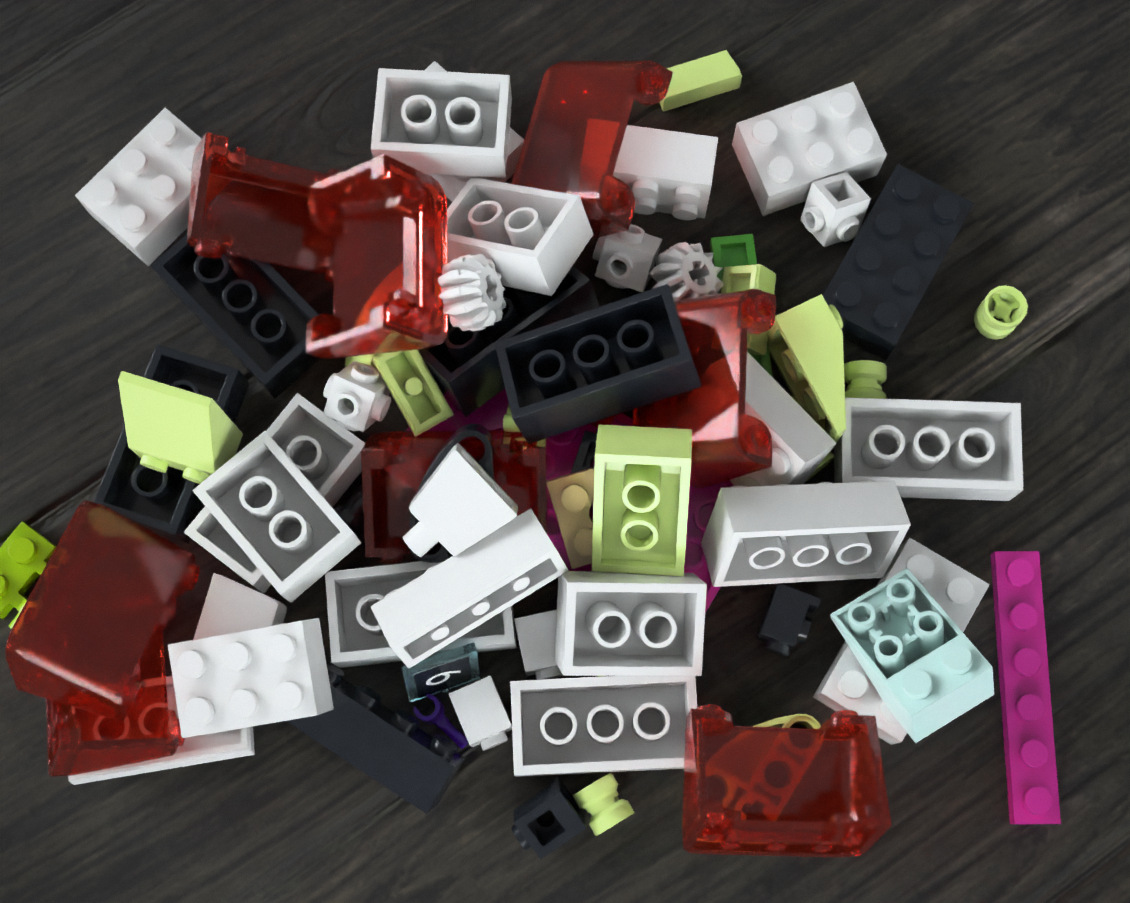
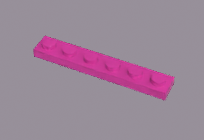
M997 551L990 554L1009 820L1010 824H1061L1039 551Z

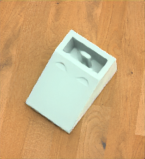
M908 568L830 614L832 621L884 703L915 743L994 695L993 667Z

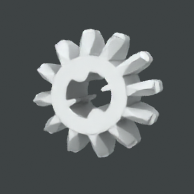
M687 242L671 246L654 259L656 266L649 273L657 281L653 289L666 284L669 285L680 315L695 316L704 312V309L714 305L719 300L717 292L724 286V283L717 277L722 268L716 267L712 263L714 252L703 253L701 243L689 245Z
M467 254L453 259L451 262L443 265L442 276L438 277V283L441 287V294L438 297L443 300L444 314H449L452 326L459 327L462 331L471 330L474 332L494 325L495 322L502 320V309L506 308V302L503 298L505 288L500 281L501 273L495 271V264L492 259H486L483 254Z

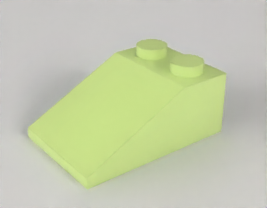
M821 294L774 316L767 334L768 348L792 396L796 397L798 401L806 403L808 414L837 443L846 430L843 331L841 330L843 328V321L836 307L832 304L828 306Z
M121 371L118 382L128 448L141 458V465L166 473L168 466L184 471L183 478L201 484L235 456L243 433L212 398Z
M598 424L594 467L592 571L684 577L692 459V429Z

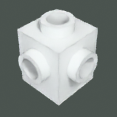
M847 172L817 180L811 184L800 221L823 247L841 241L846 242L856 237L859 233L871 198Z
M615 223L608 235H600L596 243L593 259L599 261L595 277L604 279L609 285L616 288H631L644 292L651 278L649 273L655 267L654 259L658 257L663 239L646 234L642 228L636 225H619Z
M355 360L339 373H333L329 377L323 392V397L327 398L323 415L336 420L337 424L344 429L364 432L375 421L381 422L386 416L391 404L390 391L377 369Z

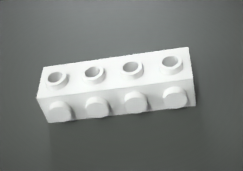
M530 508L458 555L430 567L418 578L399 589L389 592L382 600L370 607L391 649L409 669L569 570Z

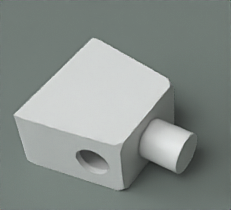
M457 443L411 501L409 510L419 522L403 536V540L419 557L426 554L438 542L450 554L455 556L513 520L517 516L518 505L471 455Z
M213 573L193 640L285 624L283 621L287 607L280 601L222 575Z

